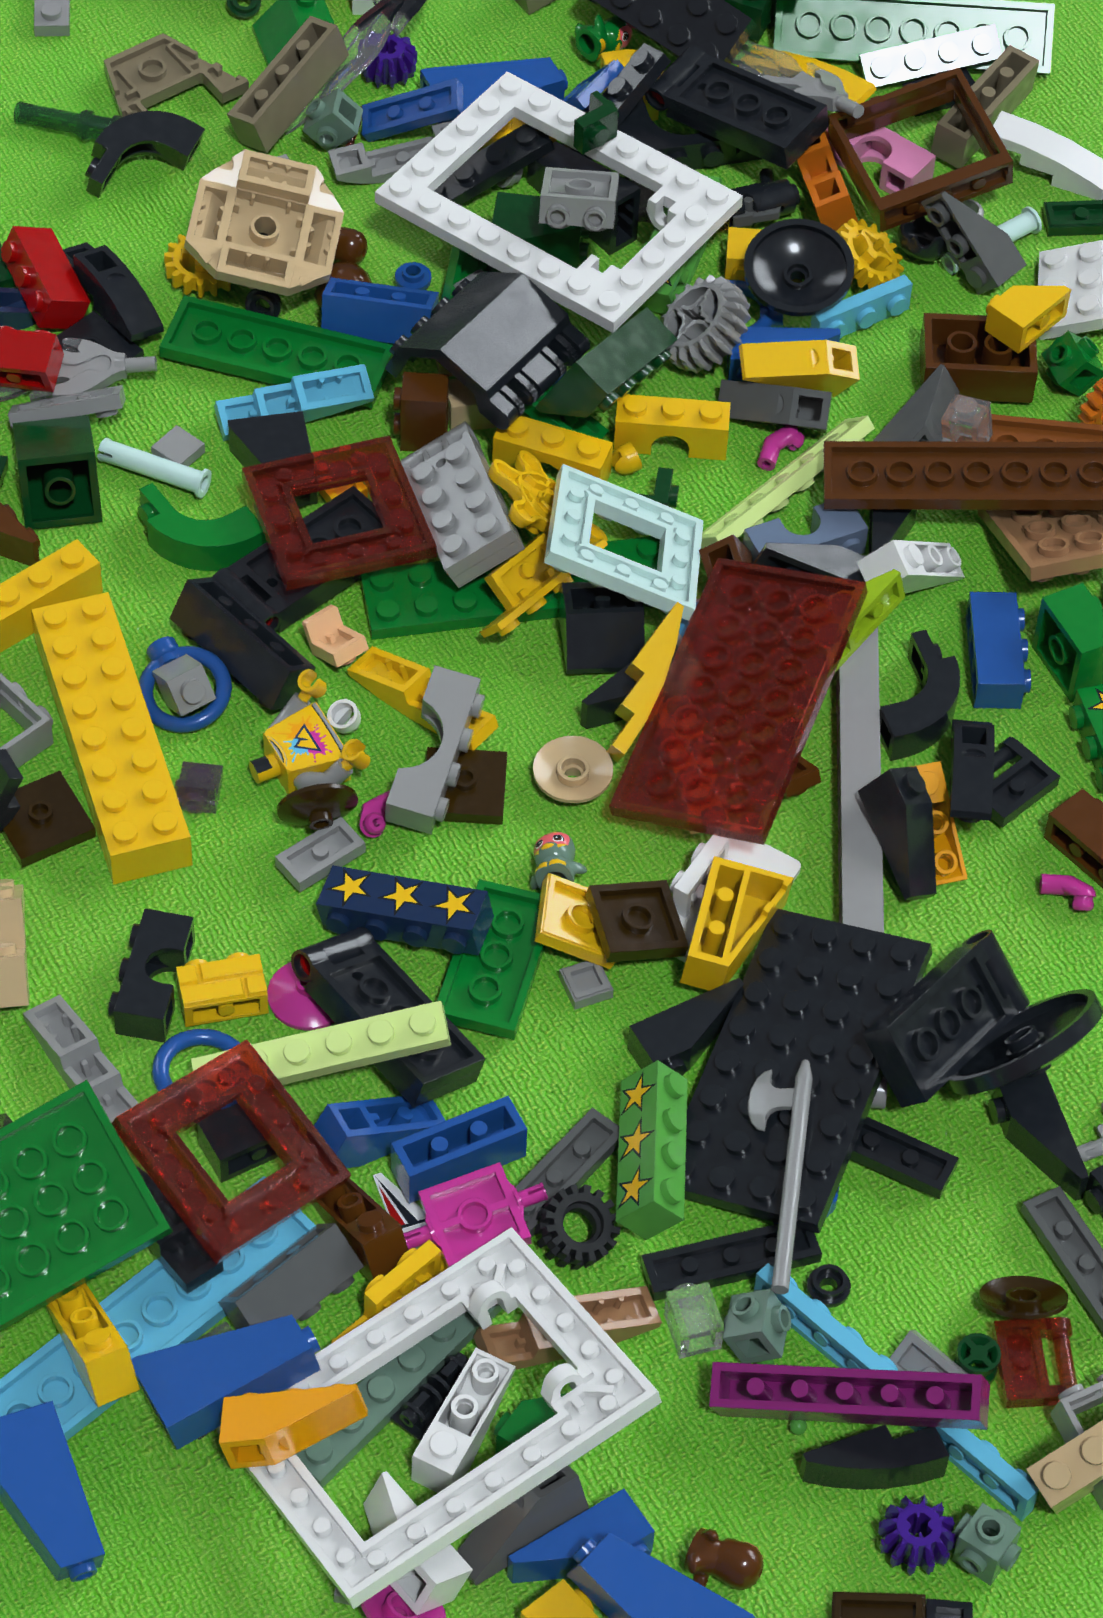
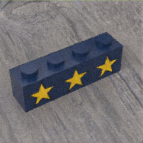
M332 865L316 903L323 928L334 933L342 934L359 927H365L371 932L374 939L378 941L391 940L407 943L413 947L426 946L447 950L453 954L466 953L479 956L494 918L488 891Z

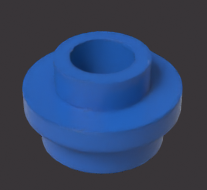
M405 263L396 270L395 282L398 287L427 290L431 283V271L421 263Z

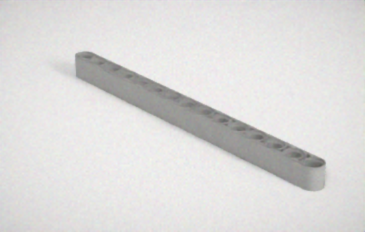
M877 627L836 671L839 923L884 933L883 849L858 793V790L881 775ZM884 1075L870 1108L885 1109L887 1080Z

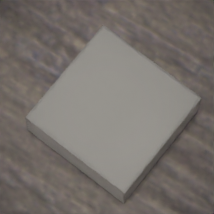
M176 425L151 446V452L153 455L190 466L205 453V443Z
M584 961L559 969V979L574 1010L613 998L614 989L602 966Z

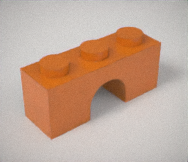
M824 131L796 161L820 223L837 231L852 218L858 222V218Z

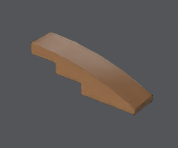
M647 1286L574 1296L615 1343L659 1328L662 1324ZM524 1313L518 1322L490 1325L484 1330L478 1327L473 1336L478 1349L516 1366V1369L564 1359Z

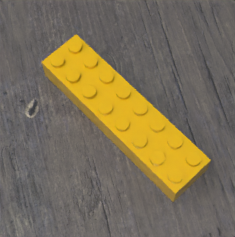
M109 592L31 609L36 645L113 885L192 866L191 836Z

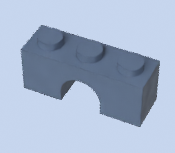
M823 503L813 507L811 534H794L788 531L781 520L777 518L744 529L743 544L751 551L754 561L766 542L839 545L862 554L865 553L868 526L857 509H824ZM760 579V585L771 583L766 580Z

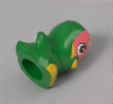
M596 15L594 25H582L580 23L576 25L575 41L577 49L586 59L592 62L597 61L601 58V53L626 48L632 38V28L614 16L603 21L600 15Z

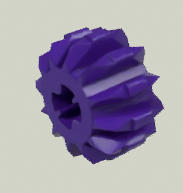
M382 31L381 36L370 34L368 41L361 42L358 67L360 73L364 74L366 82H376L378 88L382 85H389L393 89L396 83L406 85L407 79L414 77L417 51L415 46L411 44L409 37L400 38L398 31L392 35H387Z
M925 1494L919 1498L918 1504H913L906 1495L901 1499L899 1507L890 1504L885 1512L886 1519L882 1520L878 1527V1534L882 1537L879 1546L881 1553L892 1554L890 1559L892 1568L901 1563L907 1564L906 1569L909 1576L915 1572L916 1566H921L928 1575L933 1572L935 1563L944 1566L949 1560V1551L955 1548L957 1539L955 1534L952 1533L955 1525L953 1517L942 1516L944 1511L942 1502L932 1508L927 1506L928 1501Z

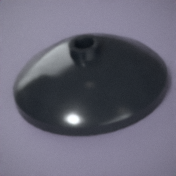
M786 219L765 227L751 240L744 257V277L754 297L769 309L789 316H812L833 308L846 296L853 281L854 259L846 241L827 225L809 219ZM800 279L802 282L797 283L793 282L792 280Z

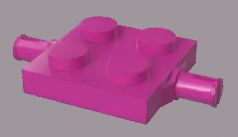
M499 1162L419 1191V1200L426 1214V1225L405 1233L403 1232L408 1250L419 1247L428 1240L433 1242L441 1250L445 1264L449 1268L511 1227L527 1245L532 1244L531 1234L524 1220V1208L547 1201V1193L542 1182L517 1191L508 1181Z

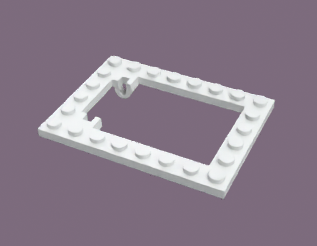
M506 72L375 191V203L501 272L523 273L553 301L614 333L742 207L743 195L617 130V137L600 147L590 150L585 155L656 192L648 199L646 211L652 224L660 232L622 269L611 265L603 273L600 272L599 258L593 254L577 269L434 192L514 117L577 150L573 147L574 120L586 113L521 78ZM663 206L668 208L667 215L664 213Z
M512 1227L316 1353L315 1356L321 1370L286 1390L291 1388L329 1387L334 1384H356L466 1311L483 1330L493 1324L488 1310L499 1304L507 1314L519 1307L567 1362L549 1371L544 1378L540 1392L547 1405L556 1415L365 1542L296 1454L276 1465L246 1468L353 1609L662 1403L659 1391ZM569 1383L573 1390L561 1397V1389ZM219 1426V1427L216 1428V1430H217V1432L220 1434V1426Z

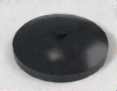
M1078 989L1049 997L1025 1008L948 1081L951 1088L956 1094L972 1095L1007 1086L1028 1076L1035 1077L1044 1073L1051 1067V1063L1071 1050L1095 1027L1103 1015V1006L1094 991Z

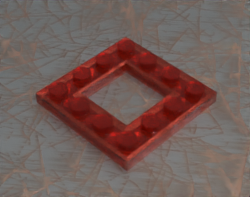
M390 436L242 468L243 482L286 591L437 557L436 543ZM364 481L383 528L312 543L294 497Z
M247 1039L120 1114L112 1122L117 1134L216 1265L343 1185L351 1177V1173ZM236 1100L286 1166L228 1201L178 1134Z

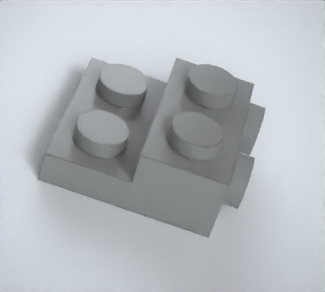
M546 167L540 196L539 223L547 224L549 227L564 229L569 226H581L594 232L613 229L619 173Z

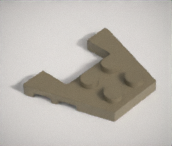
M164 33L104 60V71L121 118L129 114L148 111L146 108L152 107L200 83H203L222 104L244 94L249 89V81L245 77L238 75L235 78L224 72L221 64L217 62L210 64L200 59L197 51Z

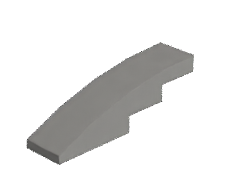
M61 995L23 1013L29 1028L69 1089L88 1080L118 1135L146 1121L142 1106L124 1087L120 1072L100 1050L97 1037Z

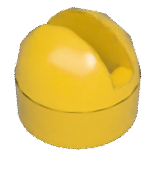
M627 442L613 451L612 466L618 474H633L643 468L641 459L631 442Z

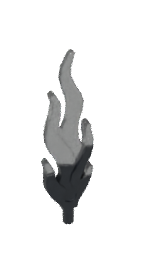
M373 0L375 6L363 14L343 36L349 56L309 104L316 98L322 99L337 88L343 91L378 56L391 30L396 36L399 35L426 0ZM309 104L284 132L285 135L290 134L305 123L306 109Z

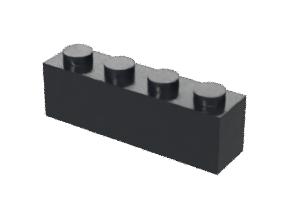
M214 577L188 579L170 619L181 628L184 636L194 640L203 649L218 656L228 668L229 673L232 674L233 680L252 692L262 706L270 710L283 709L295 692H301L297 683L300 673L306 669L315 671L316 667Z

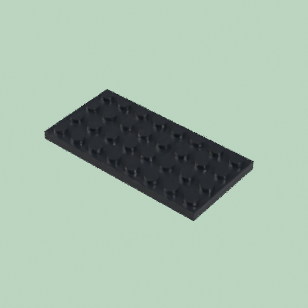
M777 909L765 927L742 981L744 983L743 989L732 1004L687 1109L685 1199L779 1223L792 1110L775 1111L768 1117L765 1131L758 1130L751 1123L748 1115V1098L756 1079L763 1072L771 1069L772 1086L779 1089L794 1088L797 1072L802 1061L806 1059L810 1062L813 1080L796 1228L820 1234L884 1075L862 1034L923 978L932 956L931 943Z

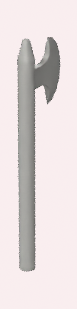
M806 1059L802 1061L797 1072L794 1088L779 1089L772 1086L771 1069L763 1072L756 1079L748 1098V1115L751 1123L758 1130L765 1131L767 1119L775 1111L792 1110L771 1290L776 1294L788 1293L813 1080L810 1062Z

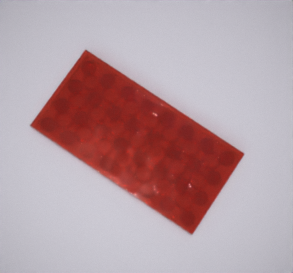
M717 558L668 670L664 685L611 800L609 808L612 816L764 845L867 596L866 582Z

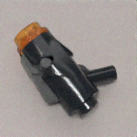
M769 168L762 169L759 173L760 183L731 189L743 195L742 207L718 230L728 231V227L750 228L763 221L776 220L780 216L794 213L796 205L800 203L797 186L791 184L786 178L774 181L773 171Z

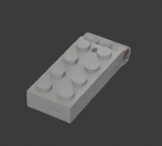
M466 421L400 460L443 568L458 588L525 549L515 524L508 517L509 510L499 487L488 475L490 467L481 449V445Z

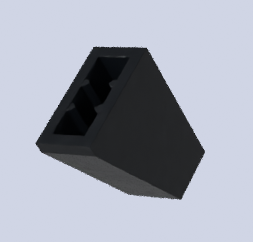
M303 411L227 420L230 452L280 509L318 504L317 476Z

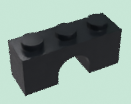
M144 909L140 924H133L129 941L132 952L130 958L124 957L122 959L119 971V982H122L120 991H113L109 1002L108 1014L114 1017L116 1034L165 1043L175 1011L174 987L171 984L156 982L152 978L162 972H176V967L184 966L189 962L195 943L194 917Z

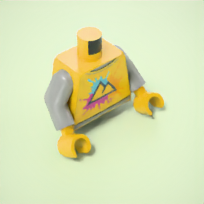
M306 669L300 673L297 683L301 692L293 694L264 732L263 745L265 756L249 762L250 772L257 784L277 777L288 794L311 785L347 782L351 780L353 767L363 770L370 765V756L364 752L366 745L358 739L348 740L343 745L318 703H311L309 701L311 697H322L327 691L326 683L320 678L311 686L317 677V673L311 669Z

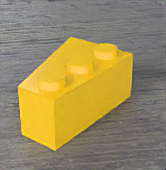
M714 856L680 983L708 991L728 983L761 939L766 925L777 909L782 910L786 905L794 878Z

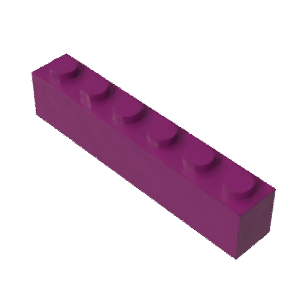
M713 1362L709 1407L718 1415L725 1417L987 1430L990 1384L980 1374Z

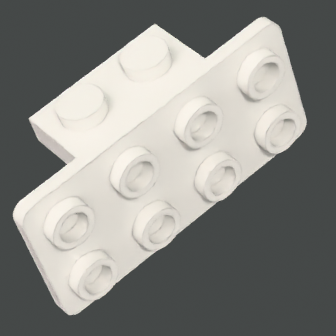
M732 830L727 836L715 831L706 844L701 842L697 846L691 858V865L685 872L680 870L670 886V892L673 893V900L688 945L690 946L714 856L793 877L794 880L800 873L801 863L740 830ZM688 950L685 956L675 958L685 962Z

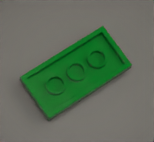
M479 879L476 889L488 891L494 918L479 956L466 953L453 954L437 1001H442L446 1017L455 1026L515 1040L546 946L535 942L541 894Z

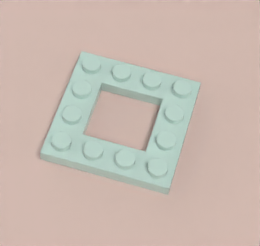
M562 464L556 477L544 563L552 566L559 572L570 573L588 580L597 587H605L623 594L632 601L643 602L658 608L665 614L679 602L684 606L682 618L689 621L696 607L700 564L699 550L701 549L704 521ZM593 514H597L604 520L615 521L628 526L639 534L650 535L660 539L657 570L590 544Z

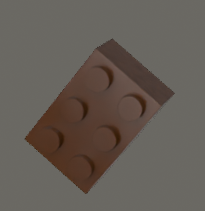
M924 313L919 342L921 386L938 366L942 364L945 365L960 391L957 400L1032 403L1038 375L1036 340L1018 354L985 331L987 316Z

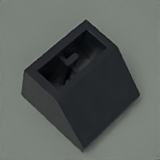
M590 582L562 583L558 615L566 674L619 672L634 660L645 645L643 602L632 601L623 594L605 587H597Z

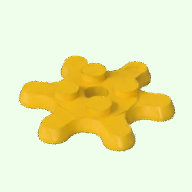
M522 450L517 454L514 463L516 470L506 462L494 459L490 465L488 475L496 485L508 492L510 499L513 501L508 513L511 522L519 528H526L533 534L538 535L540 532H543L548 536L556 482L546 475L539 460L528 451ZM592 523L590 544L603 538L605 541H608L602 529Z

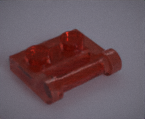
M1050 1317L1035 1320L994 1321L992 1334L993 1339L1001 1350L998 1369L1005 1408L1056 1405L1059 1401L1058 1395L1078 1384L1069 1340L1073 1335L1070 1319L1066 1317ZM1041 1338H1047L1052 1341L1060 1385H1049Z

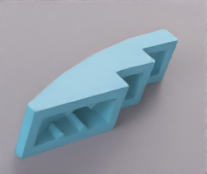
M361 364L293 376L290 383L255 388L252 395L216 401L214 409L222 439L227 441V420L303 411L305 422H309L372 402L374 395L366 366Z

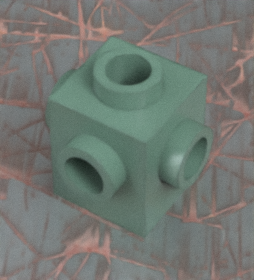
M337 88L322 99L316 98L309 104L306 109L307 116L303 132L328 152V150H333L339 145H346L358 134L363 109Z
M771 1288L732 1295L728 1315L724 1318L723 1339L741 1363H755L782 1358L787 1331L791 1328L790 1312L780 1302Z
M982 1503L973 1516L966 1513L955 1528L954 1534L957 1538V1543L952 1561L991 1586L1002 1569L1008 1572L1017 1561L1022 1551V1548L1017 1545L1022 1528L1006 1512L1000 1509H992Z

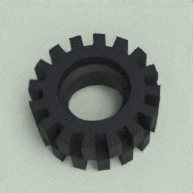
M577 1184L570 1185L565 1190L564 1188L542 1205L543 1209L537 1214L536 1220H539L540 1223L535 1226V1234H542V1238L537 1243L540 1248L547 1245L550 1251L545 1256L549 1260L557 1256L559 1258L557 1265L564 1268L566 1265L571 1264V1269L578 1270L583 1265L585 1268L592 1266L614 1248L617 1243L614 1238L620 1235L621 1227L614 1226L616 1223V1213L611 1214L609 1211L614 1206V1203L611 1199L604 1203L601 1198L605 1193L599 1189L593 1194L590 1193L592 1187L590 1185L584 1184L578 1189ZM579 1212L588 1219L592 1227V1234L588 1241L576 1242L567 1235L563 1227V1220L567 1213Z

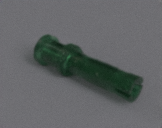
M22 101L17 102L14 110V122L16 124L77 134V137L85 142H89L90 139L96 140L105 128L122 118V116L114 115L112 118L95 115L94 111L87 109L81 113H74L28 104Z

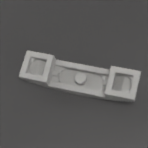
M452 121L432 125V136L366 152L363 143L328 150L336 179L357 184L385 183Z

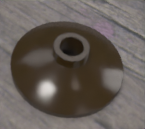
M335 783L311 785L285 796L277 805V814L279 819L287 824L309 826L312 830H323L332 826L333 821L337 818L344 817L353 811L358 804V797L356 791L346 785Z
M1007 1276L984 1284L979 1292V1300L987 1310L1010 1318L1013 1323L1028 1325L1034 1323L1036 1319L1050 1317L1062 1312L1067 1307L1068 1294L1060 1285L1043 1278Z

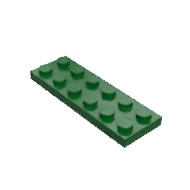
M184 295L159 346L160 357L274 385L290 383L292 377L297 375L365 364L374 400L361 406L373 408L388 373L385 367L393 356L389 352L393 345Z

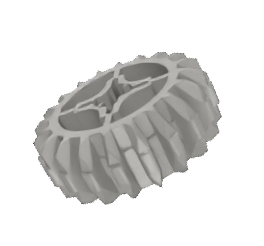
M709 275L705 280L698 277L693 286L686 284L685 290L681 294L675 293L676 299L672 304L666 305L668 311L660 317L661 322L678 339L668 350L672 354L669 361L679 369L695 373L700 372L702 368L709 371L714 363L721 365L724 356L727 354L732 355L733 347L736 344L742 343L740 340L741 334L748 331L745 323L751 319L748 313L751 305L747 302L746 296L739 287L721 276L715 278Z

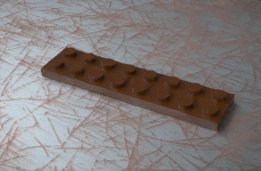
M824 441V509L1103 510V442Z

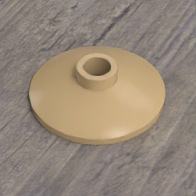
M563 736L546 743L537 752L533 762V776L537 786L547 796L565 803H583L597 798L609 787L613 778V762L609 753L606 752L607 750L596 741L582 736Z

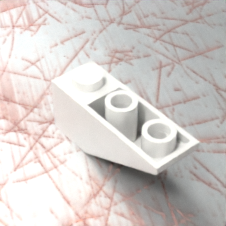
M892 540L857 561L865 582L893 569L899 571L905 594L958 581L965 577L960 567L961 558L950 543Z
M475 1348L412 1455V1481L439 1493L466 1475L511 1381L516 1366Z
M387 1471L380 1475L363 1503L373 1536L418 1507ZM450 1544L390 1585L416 1615H420L454 1601L473 1569Z

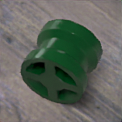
M972 1333L965 1336L959 1342L954 1362L968 1374L983 1375L988 1383L991 1384L997 1374L1001 1350L997 1342L990 1336L982 1333ZM972 1364H982L984 1367L972 1366Z

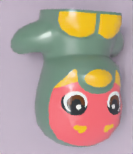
M551 832L536 841L534 857L537 869L530 881L532 890L538 887L541 890L542 881L548 873L574 882L575 874L587 872V868L583 864L574 861L576 849L569 835L562 832Z

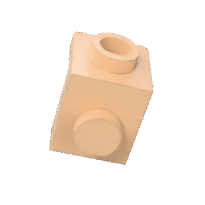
M332 604L302 622L312 655L337 668L352 663L356 656L369 649L365 636L343 625L338 607Z

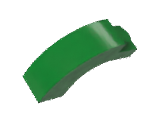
M153 483L139 489L141 506L138 507V513L142 522L147 527L148 545L161 557L176 565L199 571H219L222 568L229 567L267 542V529L247 506L217 519L198 520L184 516L175 510Z

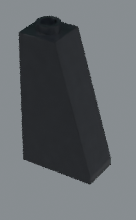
M555 141L553 142L555 147L553 151L528 165L527 183L541 194L546 167L613 171ZM620 175L614 228L600 232L589 231V238L609 256L636 241L638 234L641 188Z

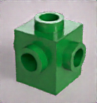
M1068 330L1041 354L1048 365L1046 369L1048 377L1057 386L1063 387L1078 397L1083 395L1103 377V366L1096 356L1099 353V349L1087 336L1081 338Z

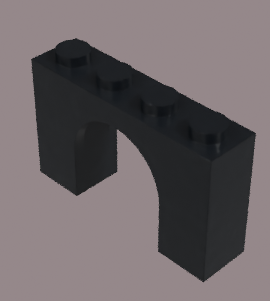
M643 97L617 128V130L693 170L762 160V158L702 132L681 135L661 129L651 120Z

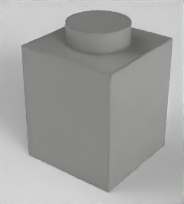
M188 654L152 671L166 706L181 717L216 699L203 665Z

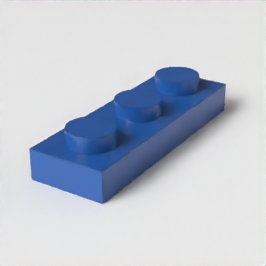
M455 78L362 105V136L368 142L456 118L464 111L463 84Z

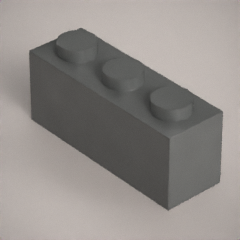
M336 1223L317 1224L218 1303L236 1329L291 1314L295 1320L303 1321L321 1309L322 1306L319 1302L330 1293L335 1295L347 1289L355 1281L353 1275L364 1266Z

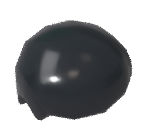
M925 216L900 225L897 234L899 243L905 254L920 261L931 262L939 260L946 252H949L936 226L927 221Z

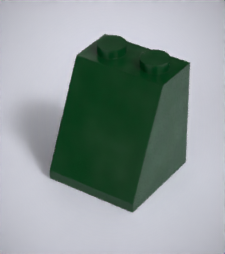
M497 192L492 219L493 224L576 269L588 258L589 243H584L583 239H588L589 230L581 226L556 229L549 227L547 224L539 223L540 196ZM487 264V272H501Z
M89 415L13 423L25 528L30 527L34 530L103 522L96 456Z

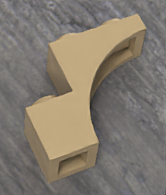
M0 879V1008L28 1006L30 994L25 935L24 884L14 885L13 879Z

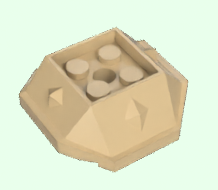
M244 149L233 156L231 161L215 168L200 178L184 248L214 279L247 286L251 290L259 289L290 296L329 282L344 212L333 193L324 183L325 179L317 166ZM259 233H266L268 234V236H264Z

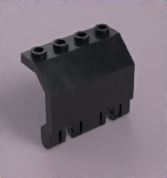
M481 271L472 281H469L467 278L462 280L452 292L453 298L451 300L444 297L431 312L433 316L430 319L424 315L411 329L410 333L412 335L409 338L402 335L389 350L393 356L385 369L397 378L409 360L412 362L417 358L437 360L474 393L479 412L494 426L505 430L524 413V404L527 406L532 405L565 373L566 366H572L590 349V342L584 334L570 323L568 313L523 273Z

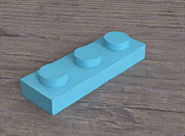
M904 274L841 300L833 308L820 314L812 315L810 328L840 329L841 339L845 335L860 329H866L886 318L900 315L909 309L913 283Z

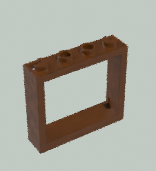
M960 67L944 73H938L931 78L914 84H907L901 89L885 95L872 97L868 101L861 103L864 107V113L858 119L842 111L828 115L829 139L880 232L926 216L927 212L921 202L943 191L963 202L1013 183V160ZM954 101L986 158L880 197L849 139Z

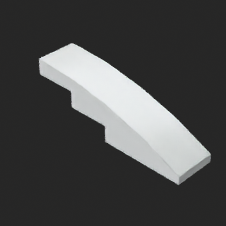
M1004 111L1000 112L993 126L1006 149L1021 154L1019 165L1053 175L1051 186L1091 199L1103 200L1102 158L1072 140L1043 126Z

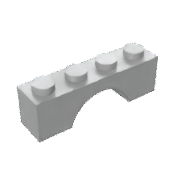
M434 665L422 700L421 718L435 729L440 738L441 745L437 752L426 762L413 767L398 768L386 801L385 821L431 835L436 821H444L450 799L445 798L448 786H456L462 764L456 763L460 751L468 752L474 731L469 729L472 717L479 719L483 709L485 695L479 694L480 678Z

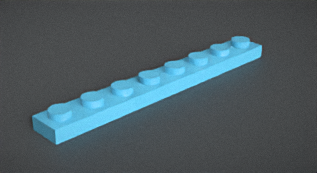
M769 1263L756 1273L754 1291L771 1288L774 1267ZM791 1276L789 1292L786 1294L774 1293L790 1312L791 1328L839 1368L898 1371L891 1359L882 1354L878 1355L868 1347L855 1329L843 1326L831 1316L825 1304L818 1299H811L801 1291ZM909 1426L915 1432L927 1428L920 1426ZM935 1427L950 1455V1462L1020 1521H1023L1033 1511L1039 1489L1025 1471L1018 1468L1014 1469L1000 1457L998 1450L990 1442L980 1440L968 1429Z

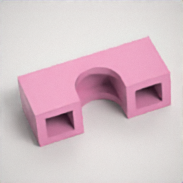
M881 127L849 139L861 163L876 162L882 165L879 188L888 194L933 178L936 155L886 127ZM827 128L825 130V134L830 144L836 164L845 169L841 159L839 158L835 148L833 147L829 139V132Z

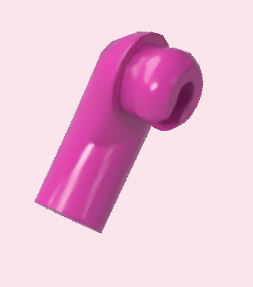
M785 425L764 439L757 461L758 466L766 471L773 470L776 466L780 450L787 446L789 450L795 451L796 448H800L803 445V433L798 431V427Z
M390 790L362 805L359 828L364 835L375 838L383 833L386 827V801Z
M1040 875V894L1073 896L1072 908L1074 910L1091 911L1094 908L1093 897H1096V892L1092 886L1071 875Z

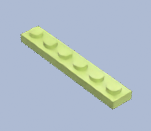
M869 416L848 418L842 421L702 532L701 549L733 534L738 538L744 533V529L764 523L763 517L769 512H775L785 507L790 502L789 496L794 492H800L810 487L815 482L813 477L820 472H824V441H865L864 437L875 429Z
M436 1001L191 1058L196 1095L202 1104L451 1046L444 1006L442 1001Z

